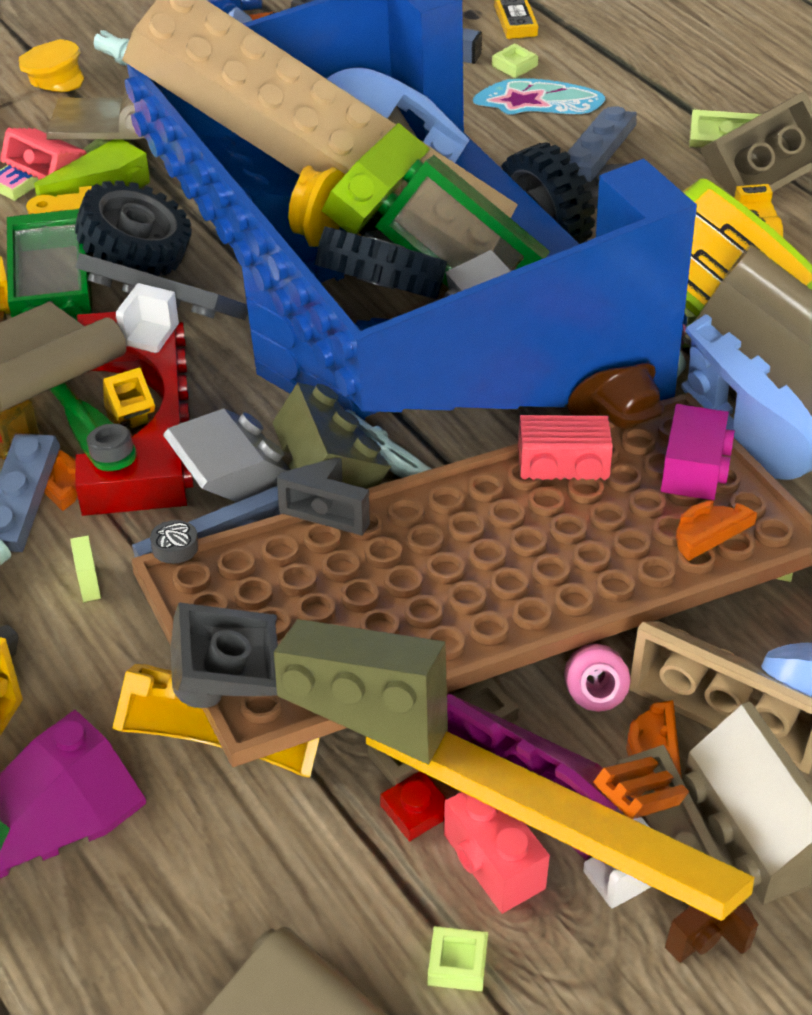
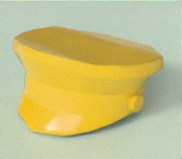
M59 39L38 45L19 57V68L22 72L27 73L28 79L34 87L54 92H69L80 88L84 81L83 73L78 64L81 51L76 43Z
M310 165L305 166L291 195L288 211L291 230L293 233L303 235L311 247L319 245L324 226L338 230L340 228L337 223L321 211L331 190L345 175L339 169L333 167L319 172L315 171Z

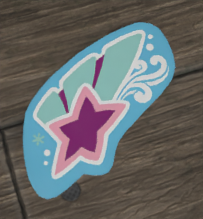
M527 78L507 79L483 89L473 98V102L477 105L499 108L508 115L534 111L587 114L598 109L605 101V96L601 92L587 87L559 81Z

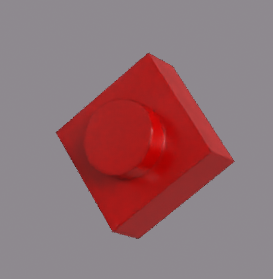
M421 771L380 794V806L409 842L445 820V800L447 799L428 776Z

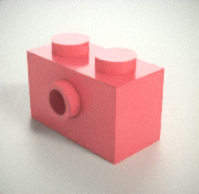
M463 792L445 800L444 836L457 852L463 867L467 872L474 875L501 914L546 889L550 855L525 823Z

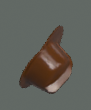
M642 363L635 366L613 368L597 372L586 378L569 396L567 407L570 414L573 416H608L610 423L624 430L661 416L664 407L660 401L659 390L653 381L656 373L654 365Z

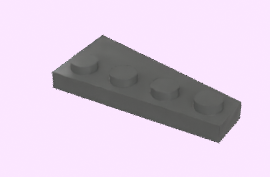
M79 253L75 268L89 272L88 281L111 287L113 280L123 283L121 291L128 293L134 289L137 283L174 291L177 308H179L181 301L193 304L191 312L214 319L215 313L219 312L246 320L248 313L247 304L213 292Z

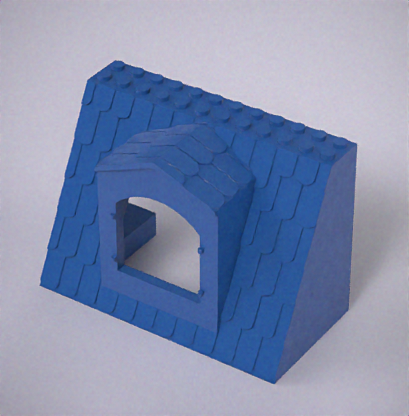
M314 0L243 23L326 79L345 69L367 68L394 78L428 97L469 139L455 164L518 204L511 219L550 251L544 259L392 319L371 318L370 321L357 320L354 323L321 284L332 278H335L336 281L344 279V273L314 265L318 246H309L303 235L293 233L288 219L289 203L299 179V174L127 64L129 78L125 79V88L135 107V113L131 114V120L136 134L139 137H145L154 157L160 156L164 161L169 176L171 178L176 177L179 180L185 196L188 199L193 198L203 219L214 224L220 240L223 244H230L234 249L237 261L242 267L256 373L260 377L289 394L297 382L311 386L323 384L331 388L338 395L337 401L344 410H352L364 421L365 417L377 412H402L403 409L451 411L455 407L518 409L519 406L562 408L568 404L569 396L573 390L586 378L600 371L635 366L642 363H650L655 367L656 373L653 381L659 390L660 401L675 397L697 204L643 158L599 175L596 238L579 244L464 133L462 0ZM399 108L417 138L423 142L429 133L423 127L425 121L410 109L405 112ZM501 237L493 250L506 266H517L524 258L522 254Z

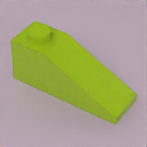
M400 123L396 124L335 185L321 211L346 232L358 234L388 196L395 192L404 181L403 177L416 160L422 161L429 153L430 148Z
M112 139L35 182L36 196L51 195L56 197L57 195L79 193V187L94 186L96 184L101 186L102 182L110 181L113 185L115 181H124L126 186H129L130 182L138 183L139 189L150 183L147 155L144 151L123 139Z

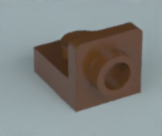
M745 902L741 903L722 921L690 906L672 920L665 949L681 963L695 951L700 955L705 954L723 936L740 954H744L752 946L758 922Z

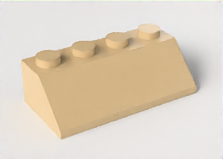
M648 621L640 624L637 630L631 669L630 691L656 703L673 700L675 712L713 730L741 704L751 701L796 767L802 772L810 773L812 770L811 696L781 683L768 675L760 666L742 659L726 649H720L693 637L684 630L673 628L660 621Z

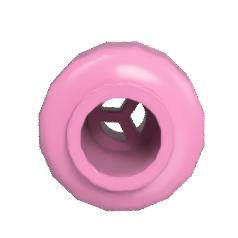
M594 643L582 646L573 652L566 662L564 671L566 688L574 701L586 710L595 712L611 710L622 703L629 692L631 682L629 668L618 652L607 645ZM588 675L593 677V681L587 679Z

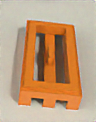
M652 756L605 767L593 782L612 803L631 819L678 806L690 792L682 784L670 787L669 784L674 777L667 770L655 773L654 770L659 763ZM649 790H654V791H655V792H653V793L643 795L644 792H646V791H649ZM630 796L634 800L631 802L627 797Z

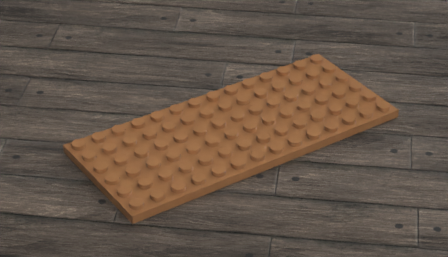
M685 393L662 400L661 403L664 411L661 416L640 423L630 429L624 430L609 422L612 438L610 476L605 481L601 477L596 481L594 479L585 480L582 478L577 480L574 477L571 480L565 477L562 480H559L557 477L553 480H541L538 478L532 480L530 477L524 480L520 477L518 444H514L367 488L369 490L370 525L363 536L280 514L199 538L197 553L191 559L182 563L169 564L161 562L154 557L153 553L132 558L131 560L133 573L170 646L173 620L178 602L277 615L275 626L278 645L297 619L445 641L447 693L633 629L640 626L642 622L655 621L812 566V515L735 438L733 439L727 483H717L715 500L661 492L665 456L676 404L704 408L690 393ZM714 501L713 506L735 508V504L739 503L757 512L755 525L690 561L678 550L676 531L680 517L693 505ZM222 696L216 705L202 708L232 768L347 728L279 696Z

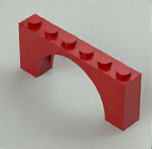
M116 311L77 315V321L83 326H87L108 317L117 323ZM179 322L159 352L154 353L127 346L123 356L91 370L120 374L140 367L147 385L162 398V403L153 419L132 436L137 457L129 466L116 471H103L96 468L85 453L76 454L75 487L82 516L187 506L186 488H194V478L163 436L168 428L190 420L188 403H181V400H189L187 375L180 376V373L187 372L185 348H178L186 346L183 322Z

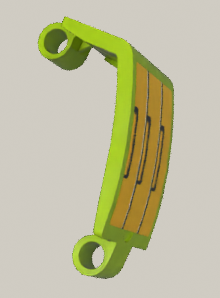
M704 178L697 180L682 191L697 204L685 307L696 317L732 265L750 244L812 290V265L791 244L747 207L713 182Z

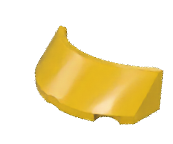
M134 664L126 671L112 727L113 730L168 736L222 748L203 709L183 703L174 694L171 670L148 664ZM320 738L259 759L287 769L299 776L310 778Z

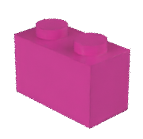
M676 404L665 456L661 492L715 500L717 483H727L735 430L726 429L728 411Z

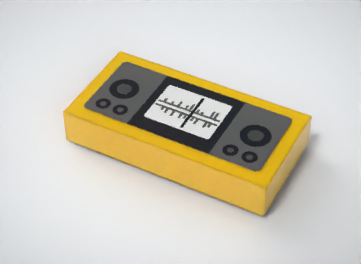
M494 0V7L506 39L538 36V24L528 0Z

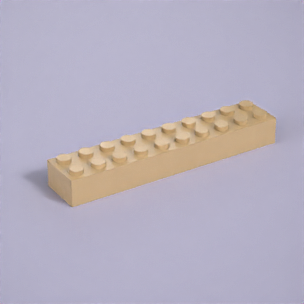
M156 0L133 29L122 59L125 63L299 175L307 165H310L315 171L319 172L333 167L346 174L366 152L396 125L207 0ZM425 144L430 148V151L423 158V163L435 155L508 217H512L518 204ZM429 177L395 220L441 259L448 261L447 264L452 268L489 250L493 251L500 239L499 235ZM404 180L395 190V193L399 196L408 183Z

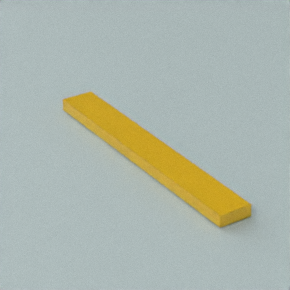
M447 731L429 765L366 737V744L720 921L725 919L752 895L755 877Z

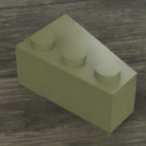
M297 382L272 422L282 450L287 453L291 452L293 457L289 464L290 470L333 458H341L342 483L365 489L379 485L391 468L380 454V446L362 432L358 427V419L344 410L337 401L338 395L331 388L323 384L311 386Z
M297 619L274 650L277 696L423 763L430 764L448 729L445 641Z

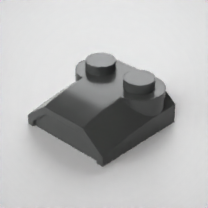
M178 602L173 620L170 646L172 688L177 698L195 708H209L219 703L222 696H277L274 650L278 646L275 626L277 615Z

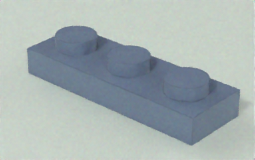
M15 434L0 473V540L12 552H23L60 449V444L55 435Z

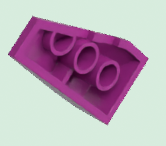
M447 695V732L625 815L593 783L603 769L599 764L454 695ZM630 796L627 797L631 802L634 800ZM572 847V848H573L577 853H579L586 861L589 860V859L592 857V856H590V855H588V854H586V853H584V852H582V851H580V850H578V849Z
M73 710L34 738L0 773V821L10 828L0 850V878L8 876L12 867L38 856H41L44 861L59 855L58 848L88 837L90 842L107 835L147 804L143 793L107 738L76 710Z

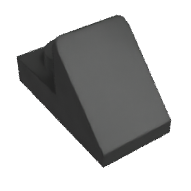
M333 458L281 472L277 477L279 513L361 536L369 527V490L342 483L341 458Z

